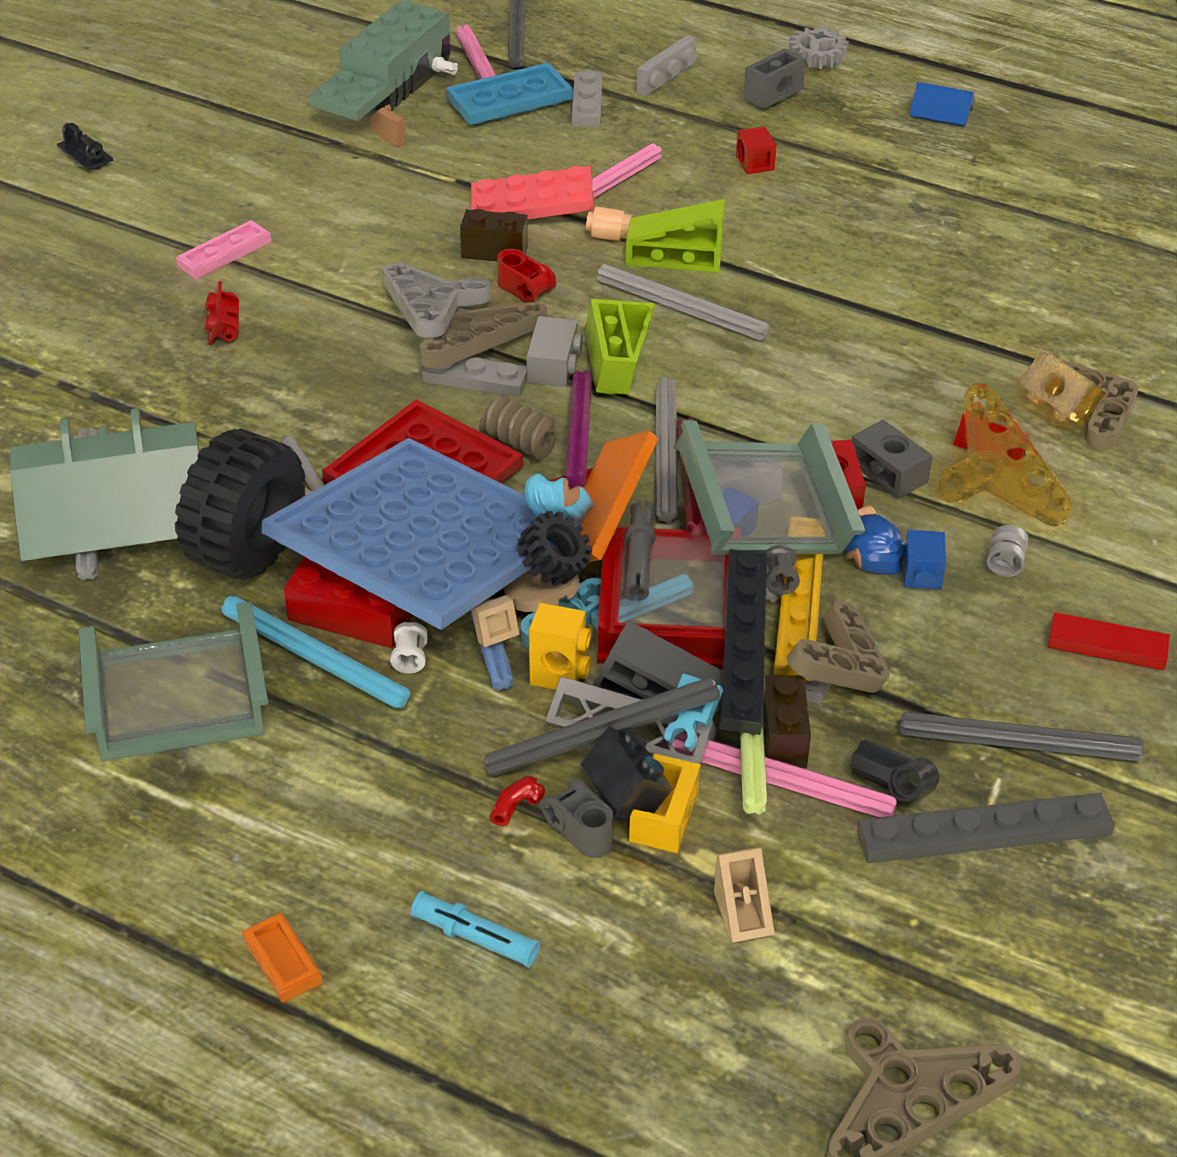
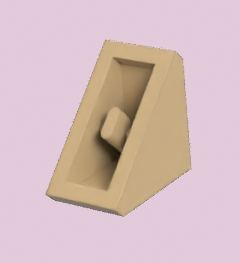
M761 847L717 854L714 895L730 941L734 943L775 935Z

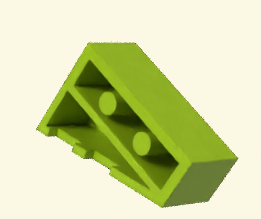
M725 199L630 218L626 238V265L719 273L723 246Z

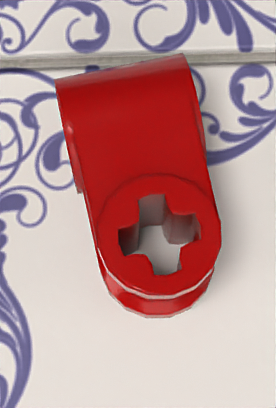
M505 249L498 254V286L502 290L508 291L520 298L524 303L535 302L538 299V295L544 291L549 292L556 287V277L547 265L537 262L518 249Z

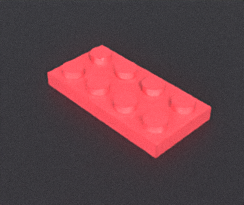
M573 166L569 169L557 171L544 170L537 174L512 175L508 178L483 179L479 182L471 183V210L483 209L485 211L502 213L515 212L528 215V219L595 210L591 166Z

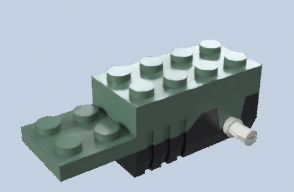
M400 0L339 49L341 70L309 95V104L311 107L359 121L372 109L380 110L390 105L391 111H393L394 107L399 106L402 100H406L409 94H413L437 72L443 71L455 75L458 65L448 61L450 56L449 13L439 11L434 7L414 4L410 0Z

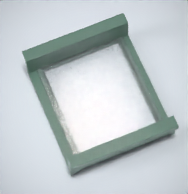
M683 420L681 424L683 433L673 449L680 451L712 544L710 549L712 555H728L729 549L765 554L768 548L776 545L790 547L795 554H841L855 535H862L865 532L861 517L824 424L812 423L798 443L704 442L697 421Z
M252 601L236 604L240 626L238 630L100 651L94 626L78 628L85 729L87 734H96L102 761L265 734L260 706L267 705L268 698Z

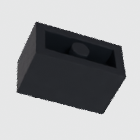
M608 727L582 761L581 766L604 802L611 808L614 817L630 822V816L634 809L654 814L673 789L663 774V766L651 757L645 748L647 746L646 741L639 734L631 730L623 732Z

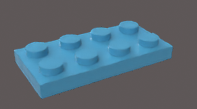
M548 62L447 87L446 98L466 122L472 125L482 124L485 121L499 117L506 118L511 114L523 111H533L536 108L547 105L560 104L562 101L573 99V88Z

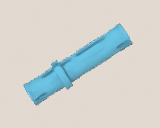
M422 890L418 893L412 904L410 913L412 917L419 918L444 929V935L448 937H462L490 951L517 961L527 968H530L537 958L541 944L538 940L530 939L500 924L473 914L462 903L457 902L453 905Z

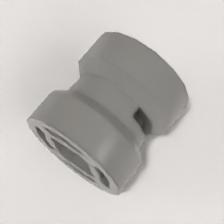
M1003 525L996 528L992 534L991 548L987 557L988 568L993 573L999 576L1012 577L1023 570L1026 558L1025 553L1029 543L1027 533L1013 525Z

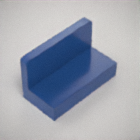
M917 82L910 116L966 126L969 112L973 110L975 102L974 92Z

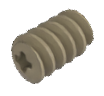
M505 395L499 396L489 405L480 418L479 429L482 433L489 434L492 438L500 439L501 442L510 444L513 448L522 450L525 454L533 455L538 460L545 459L551 453L556 441L554 418L550 416L543 417V414L537 410L532 412L529 406L524 405L521 407L520 402L516 400L510 401L509 397Z

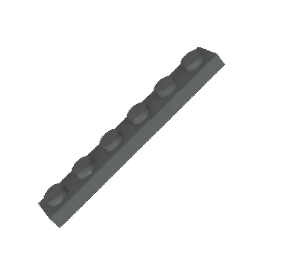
M1092 793L861 819L858 821L857 832L867 863L1109 836L1113 833L1115 823L1102 793Z

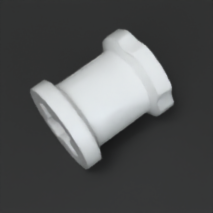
M403 622L394 629L396 648L391 653L390 662L397 671L411 674L421 671L425 666L426 656L423 652V647L426 645L428 637L427 629L417 622Z

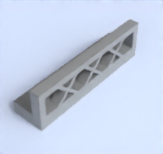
M561 677L546 718V723L563 728L641 700ZM563 702L582 707L586 711L585 714L572 721L559 717ZM672 715L643 725L660 730L662 736L647 743L645 748L650 755L659 754L698 764L702 763L709 740L714 741L717 734L716 726L712 720L709 728L697 724L695 731L699 739L692 757L676 752L673 745L668 743L667 745L670 750L658 747L666 742L664 739L665 729L669 724L677 721L678 717ZM680 732V733H678L675 737H677V736H679L680 734L685 733V732Z

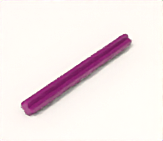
M577 370L573 375L566 478L570 488L575 486L583 487L586 484L592 391L591 373L587 370L584 372Z

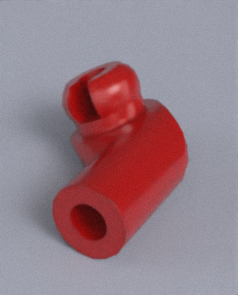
M525 776L504 788L489 815L490 820L498 826H507L517 805L523 799L534 805L543 798L545 794L544 785L538 783L535 777Z

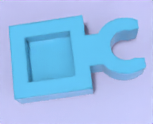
M683 673L678 687L701 679ZM717 685L721 697L723 689L720 685ZM720 697L718 700L674 714L673 716L678 718L677 721L672 722L666 728L664 734L665 741L672 745L675 736L680 732H685L688 734V738L685 741L684 747L692 752L698 743V735L695 731L697 724L709 728Z

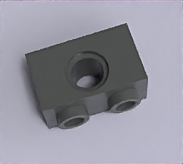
M784 48L747 66L745 70L744 98L764 109L802 90L806 59Z
M882 419L852 436V442L862 473L895 498L900 499L928 483L933 455Z

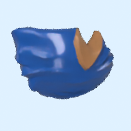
M860 515L865 532L862 535H855L844 549L846 559H854L858 568L871 573L890 575L901 572L905 542L896 524H892L881 515Z

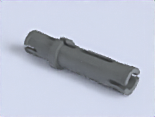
M641 501L631 505L630 527L626 530V542L629 547L624 594L630 600H634L635 588H638V601L646 599L649 595L651 546L655 542V530L652 528L654 507L646 501L644 513H641Z

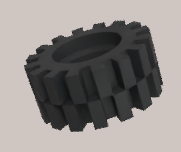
M546 511L544 514L541 513L523 530L517 545L521 546L518 549L519 556L526 557L522 561L524 567L526 568L530 565L533 568L530 574L534 577L540 574L542 575L541 582L547 583L551 580L552 585L558 586L560 583L564 585L572 580L590 562L591 556L589 554L592 552V546L585 545L590 541L588 534L581 535L580 533L584 528L580 524L575 527L572 524L574 518L571 516L563 519V512L557 511L553 514L552 511ZM548 541L552 542L558 547L562 556L557 554L550 547Z

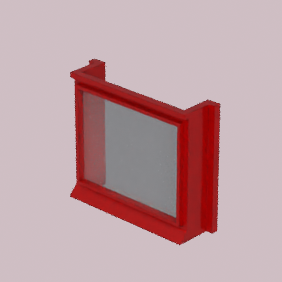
M617 527L603 555L598 616L597 664L605 663L626 622L629 620L722 670L728 555L711 554L712 544L708 533L702 537L698 534L692 537L687 533V530L653 528L655 530V542L651 546L649 595L646 599L638 601V588H635L634 600H630L624 594L629 547L626 542V530L628 527ZM735 528V532L730 538H740V529Z

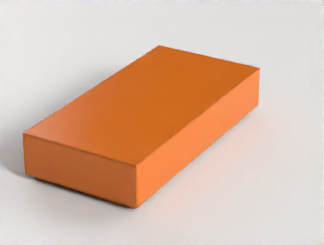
M282 912L242 931L243 941L282 1003L323 983L320 971Z

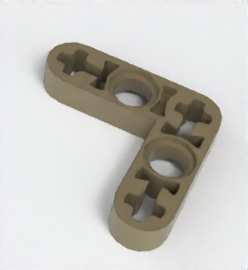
M1059 359L1046 361L1042 366L1040 376L1041 385L1049 390L1098 404L1089 420L1085 440L1090 446L1101 450L1110 449L1116 445L1135 406L1139 389L1137 384L1119 376ZM1082 383H1091L1095 386H1087ZM1123 395L1122 400L1116 397ZM1107 411L1115 412V413H1117V414H1119V415H1110V414H1107V413H1105V412H1107ZM1102 427L1108 429L1105 433L1101 432Z
M837 600L823 617L836 646L801 639L788 654V664L797 674L807 679L875 693L879 691L889 678V669L860 612L850 603Z

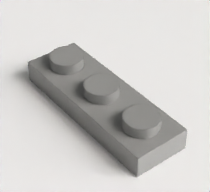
M686 35L637 68V93L646 97L695 64L697 59V38Z
M592 70L575 72L572 126L600 127L603 72Z
M468 357L442 368L424 367L422 377L423 382L520 397L527 382V366Z

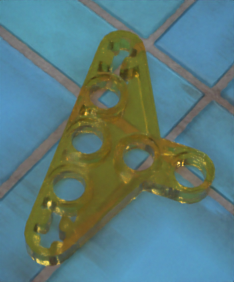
M975 383L969 386L964 394L963 406L968 458L941 472L938 486L940 496L948 502L957 503L986 490L1044 524L1056 527L1065 524L1069 520L1072 511V500L995 390L985 383ZM974 397H978L980 400L986 399L985 408L979 401L973 403ZM993 421H1002L1008 426V429L1003 433H994L989 429L988 425ZM1019 447L1026 451L1027 456L1021 460H1014L1007 455V451L1010 448ZM986 462L992 464L996 471L992 475H981L977 472L976 466ZM1032 474H1039L1045 478L1046 483L1041 487H1032L1026 482V477ZM950 478H958L964 482L965 486L959 491H951L945 486V482ZM1049 500L1055 507H1058L1060 505L1062 506L1060 513H1058L1055 509L1050 511L1048 510L1050 503Z

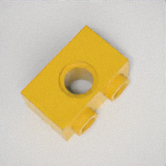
M539 603L529 628L530 685L556 690L561 677L580 682V679H587L591 657L586 656L585 652L589 648L591 629L586 628V611Z

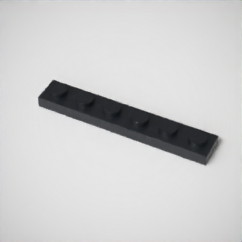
M729 549L726 570L721 683L723 692L721 694L719 728L721 730L758 735L761 734L763 726L767 554Z

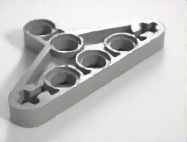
M392 263L383 267V284L415 334L420 337L435 338L443 335L457 307L482 304L491 299L490 282L483 278L447 281L403 263Z

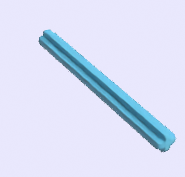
M228 596L221 611L225 616L239 623L236 604L245 603L246 601L237 596ZM252 605L258 634L394 708H404L406 706L407 700L410 697V691L406 687Z

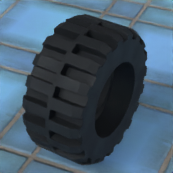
M233 429L211 439L209 446L202 448L198 453V459L195 464H191L187 471V480L185 484L182 483L179 492L181 498L180 502L176 504L175 510L178 518L174 524L175 532L178 535L177 542L190 561L231 578L244 580L264 573L267 570V566L273 565L278 559V554L285 550L286 546L262 534V520L305 496V485L303 484L305 472L301 466L300 458L290 446L245 429Z

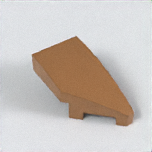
M390 105L381 108L368 119L371 128L385 141L396 147L406 143L405 118L392 112Z

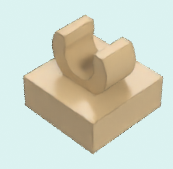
M507 595L494 600L491 598L486 599L472 609L477 639L484 648L519 635L514 603Z

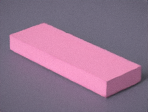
M250 220L177 256V266L193 278L198 279L272 242L271 233Z

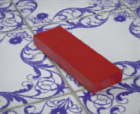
M1054 612L1048 648L1165 670L1168 660L1170 634Z

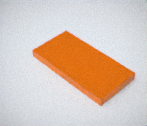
M650 430L606 442L583 489L590 495L594 506L588 509L583 520H578V522L582 523L581 526L584 528L580 532L581 535L588 534L590 539L585 544L592 546V552L589 554L591 556L590 562L602 559L657 444L658 437ZM558 550L556 553L562 556L560 550Z

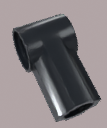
M867 739L860 742L859 747L852 756L850 764L852 774L889 789L892 795L900 801H913L929 794L936 789L939 783L938 769L930 760L921 757L913 759ZM910 772L916 776L918 787H915L910 781Z

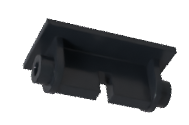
M75 123L63 125L62 134L64 141L57 143V147L87 171L98 169L102 165L113 161V157L103 150L102 144L94 141L86 134L83 135L78 125Z

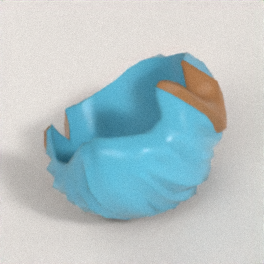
M535 474L526 481L524 489L525 499L536 517L541 513L544 514L546 511H552L553 514L559 511L563 512V519H566L568 516L574 518L572 524L576 525L578 520H583L587 510L594 506L590 495L580 486L569 490L566 478H560L553 482L548 481L542 474Z

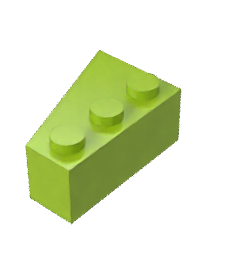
M604 299L590 300L584 333L596 392L606 394L630 393L647 339L655 303Z

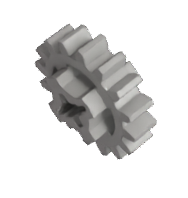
M806 27L804 32L795 31V35L790 36L788 50L805 58L809 68L822 69L823 65L832 68L833 63L840 65L842 60L847 59L849 41H846L845 35L839 36V31L829 32V28L815 27L814 30H810Z

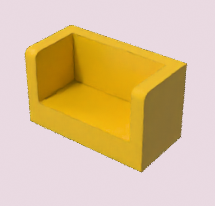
M653 754L652 758L663 766V774L673 789L654 814L636 809L632 810L629 842L678 853L699 792L701 764Z

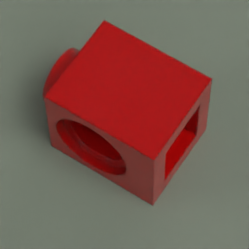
M764 126L737 130L736 157L745 173L753 174L774 171L777 144L767 128Z

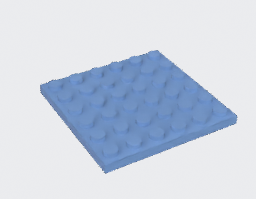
M408 438L262 520V534L442 630L532 569L530 565L526 568L524 567L522 561L526 557L519 556L518 549L521 546L517 545L523 530L537 517L530 509L525 495ZM577 522V524L574 526L577 527L579 524L581 525L582 523ZM548 541L550 547L557 552L559 550L558 547Z

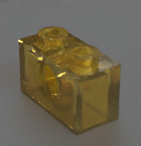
M1042 349L1018 382L1028 390L1025 397L1040 407L1046 402L1053 407L1050 414L1066 425L1072 420L1079 426H1082L1106 394L1094 382L1044 349ZM1065 385L1064 391L1060 395L1055 396L1057 389Z

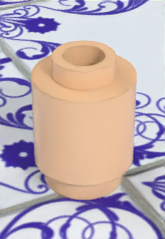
M595 206L594 212H588L586 230L591 231L592 238L620 242V239L627 238L632 215L625 214L623 210Z

